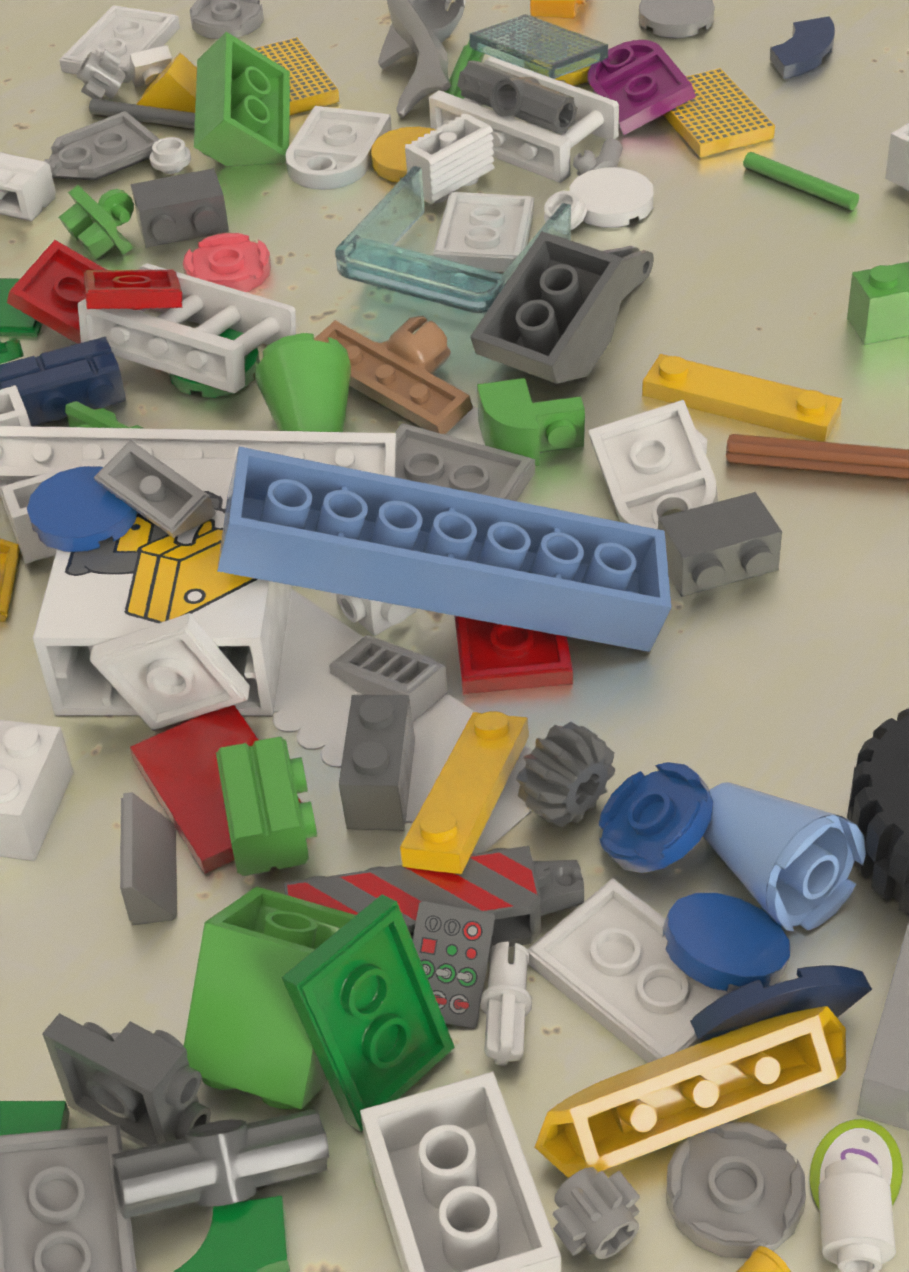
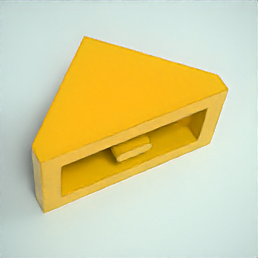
M179 53L149 84L136 105L195 113L197 67L183 54Z

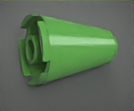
M300 333L283 337L269 344L262 351L263 359L259 365L257 362L255 365V377L278 431L344 432L351 363L347 350L337 340L328 337L329 343L314 340V334Z

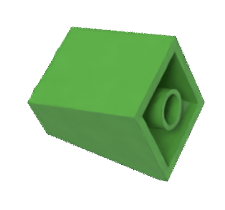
M256 886L204 922L184 1040L189 1066L201 1073V1080L204 1084L216 1089H238L260 1096L264 1103L275 1108H298L301 1110L325 1086L327 1078L281 977L356 915Z

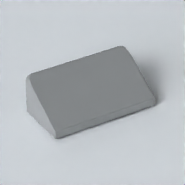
M132 440L94 476L98 484L173 538L210 520L216 514L210 496Z
M123 793V798H121L120 889L129 921H132L133 925L171 921L177 916L176 829L169 819L134 793Z

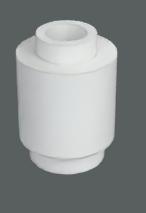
M844 1159L833 1162L825 1168V1179L819 1184L818 1188L822 1254L828 1261L837 1264L842 1272H878L882 1269V1264L890 1261L896 1254L890 1184L882 1178V1170L874 1162L863 1159Z

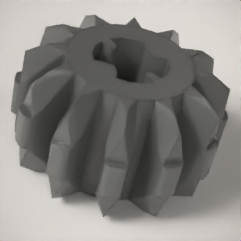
M569 722L562 727L554 725L549 729L545 739H536L535 748L531 754L523 757L526 765L516 778L520 784L518 797L526 803L527 808L547 822H553L560 827L567 825L571 821L578 823L583 819L588 809H596L599 797L608 792L605 786L615 773V768L611 765L615 752L606 746L605 741L584 726H578L573 722Z

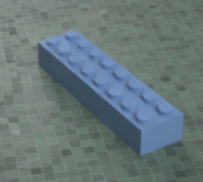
M240 446L238 448L227 495L218 572L647 652L651 651L671 610L664 530Z

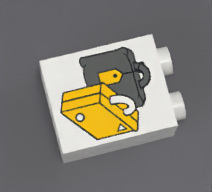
M236 456L231 458L158 459L210 496L216 514L210 520L173 538L137 512L136 522L124 536L114 542L111 536L106 540L99 541L100 548L90 551L64 552L57 549L33 635L34 645L54 714L138 715L91 663L90 657L93 646L190 613L250 685L248 700L234 704L242 716H273L293 585L217 571L227 495ZM82 459L80 467H104L111 459Z

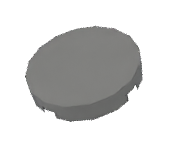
M197 0L190 8L192 29L197 34L212 39H219L225 32L236 38L250 34L258 29L264 21L260 0Z
M641 0L638 19L640 25L645 30L649 26L653 28V34L657 36L686 38L699 34V28L705 27L708 29L712 25L715 6L712 0Z
M729 1121L698 1133L692 1138L691 1136L685 1138L678 1144L667 1166L666 1203L676 1226L696 1246L721 1257L749 1258L757 1247L763 1246L774 1251L794 1234L805 1207V1173L798 1159L796 1164L794 1157L786 1150L787 1144L775 1133L749 1122Z

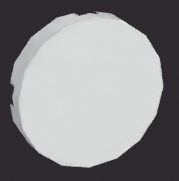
M621 167L599 168L576 177L570 185L569 191L583 199L587 207V213L583 221L590 225L602 228L623 227L629 225V219L639 216L640 221L647 217L653 209V185L646 176L634 170Z

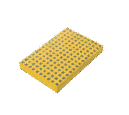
M297 37L254 48L290 71V116L313 110L314 106L324 107L340 102L338 88Z
M721 68L687 76L686 78L691 82L696 97L663 114L699 157L773 139L775 134V125Z

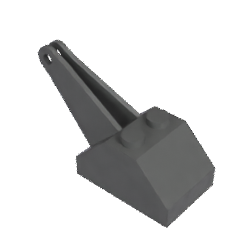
M541 231L471 334L470 338L475 353L556 384L589 376L612 340L621 301L649 277L654 262L653 253L646 250L640 251L639 248L634 246L601 251Z

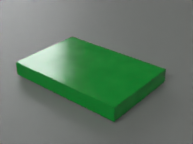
M383 894L281 977L346 1123L360 1132L363 1131L360 1110L399 1099L455 1048L397 901Z

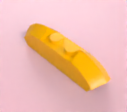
M828 1006L806 1009L747 1025L595 1083L566 1098L550 1109L546 1114L534 1148L567 1178L589 1167L595 1168L598 1172L837 1080L846 1070V1028Z

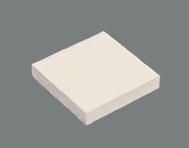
M190 613L94 645L92 648L91 663L152 731L248 700L250 685Z

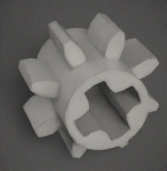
M106 49L103 53L100 52L99 56L90 52L77 73V78L84 83L81 92L92 99H102L103 95L112 99L125 78V73L119 70L118 67L121 59Z
M593 1167L582 1169L568 1178L555 1195L554 1201L559 1209L553 1212V1216L558 1221L553 1230L573 1256L586 1248L590 1255L594 1254L598 1259L609 1258L626 1247L637 1234L639 1223L634 1217L640 1211L635 1206V1203L640 1196L620 1171L615 1172L608 1178L603 1171L598 1172Z

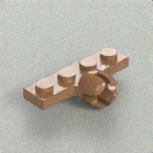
M424 316L409 318L390 336L389 340L382 343L374 342L336 320L314 338L316 341L329 343L328 337L333 338L347 350L351 363L349 386L423 429L445 435L473 409L470 395L433 375L447 361L451 351L447 347V337L433 321L427 322L428 320Z

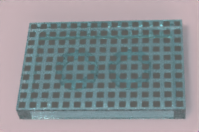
M527 14L470 33V47L472 49L553 79L608 58V44Z

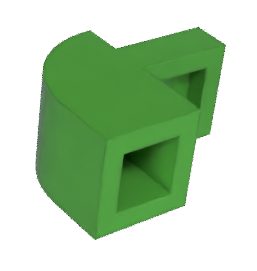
M525 378L477 384L478 423L485 446L535 459V466H540V452L584 447L585 408L581 396L532 403Z

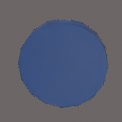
M83 466L61 471L43 481L30 495L27 506L33 532L35 531L38 534L39 540L47 547L64 552L90 551L100 548L99 541L106 540L112 536L114 542L124 536L136 522L137 511L95 481L94 476L103 467Z
M671 762L655 765L659 771L651 772L646 776L640 771L628 777L611 794L600 815L599 826L603 833L602 838L599 837L605 852L624 870L645 873L663 869L683 858L701 840L711 822L713 799L706 783L687 765Z
M694 893L678 899L671 907L663 926L662 938L665 935L668 941L665 949L673 963L690 978L712 989L727 991L730 984L744 986L756 980L761 981L764 988L775 985L783 975L790 958V942L781 926L774 922L765 911L740 898L720 893Z

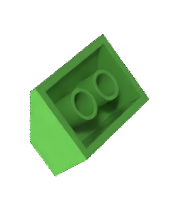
M225 32L197 59L194 148L225 166L285 163L286 151L289 147L290 71L233 35Z

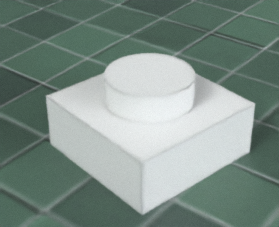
M167 45L130 54V76L134 87L149 86L172 61Z

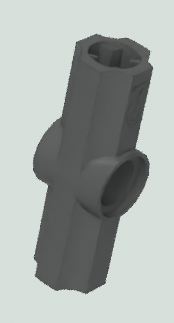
M468 61L467 66L459 75L457 86L461 90V96L493 108L495 113L500 116H514L559 134L566 133L568 127L575 121L578 107L575 106L574 97L545 87L533 77H519L479 61Z
M309 1109L248 1124L243 1120L231 1119L198 1125L185 1132L186 1138L160 1144H151V1146L124 1150L123 1152L112 1154L111 1168L120 1213L126 1219L193 1202L199 1206L212 1207L243 1201L256 1193V1187L327 1171L329 1149L326 1132L323 1129L319 1113L314 1109Z

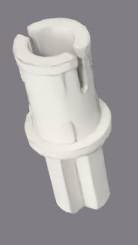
M509 942L497 943L491 947L488 956L490 963L488 989L481 996V1008L486 1014L484 1051L486 1056L494 1059L495 1064L506 1066L508 1061H519L523 1056L525 1016L532 1009V997L526 991L529 952L521 944L515 943L513 963L509 964Z

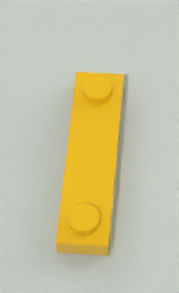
M659 354L642 381V396L668 403L684 400L688 408L822 442L827 441L841 414L842 398L826 395L816 390H806L685 360L678 356Z
M497 711L472 713L400 846L402 867L455 874L463 873L529 738L527 717L508 716Z

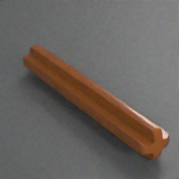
M731 434L727 440L726 461L731 464L909 480V449Z

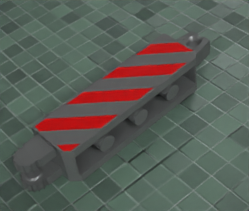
M529 846L509 849L495 848L487 852L471 854L462 874L406 868L398 865L392 867H372L365 871L327 877L313 876L305 880L284 883L285 895L354 915L360 913L383 894L397 901L412 940L419 903L422 901L493 913L495 921L490 949L501 942H509V947L515 946V943L521 945L532 944L541 933V916L578 906L584 902V882L578 861H533Z

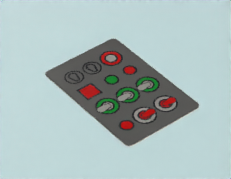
M422 901L418 907L413 943L446 1024L474 1028L478 1021L495 916L489 912Z

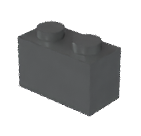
M214 168L130 184L137 221L146 248L229 231L224 195Z
M756 492L658 517V529L665 531L668 575L681 597L779 570L782 530Z
M409 695L351 696L338 784L347 829L405 830L415 746Z

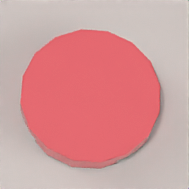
M222 233L207 237L198 242V249L193 252L189 249L183 260L185 275L243 292H249L262 285L270 275L271 270L270 252L265 243L258 240V243L251 242L248 235L241 233Z

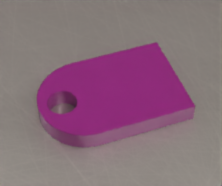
M649 40L628 41L610 48L593 62L588 72V81L592 92L618 102L619 130L623 135L696 97L691 82L659 44Z

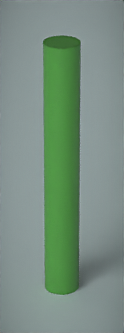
M748 152L744 158L743 166L749 170L849 210H854L859 202V194L754 152Z

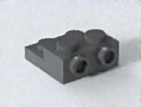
M60 1013L42 1033L68 1106L103 1126L120 1124L121 1136L137 1145L146 1147L151 1146V1144H160L186 1138V1131L210 1122L211 1110L200 1104L197 1096L201 1085V1073L189 1066L185 1047L171 1034L162 1030H156L152 1033L130 1021L114 1040L106 1030L97 1024L86 1022L84 1025H81Z

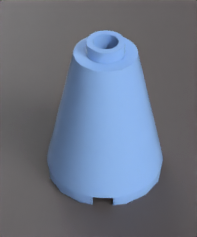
M730 782L721 783L710 789L713 799L712 817L703 837L772 920L784 929L794 932L793 926L801 925L806 930H811L819 927L834 916L850 897L856 883L848 879L854 861L861 865L864 864L866 855L865 840L857 825L843 816Z

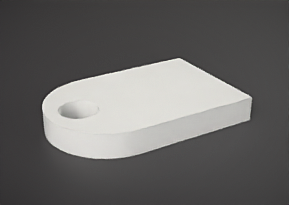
M314 106L286 151L289 177L303 187L320 190L336 189L358 181L365 175L372 163L371 146L378 137L392 129L391 114Z
M684 400L588 430L594 452L620 522L658 529V517H661L668 510L680 509L685 511L718 502L716 479Z

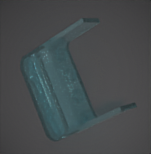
M413 166L338 245L335 250L337 271L345 278L485 315L541 231L571 240V205L562 203L503 274H498L394 246L425 212L422 168Z

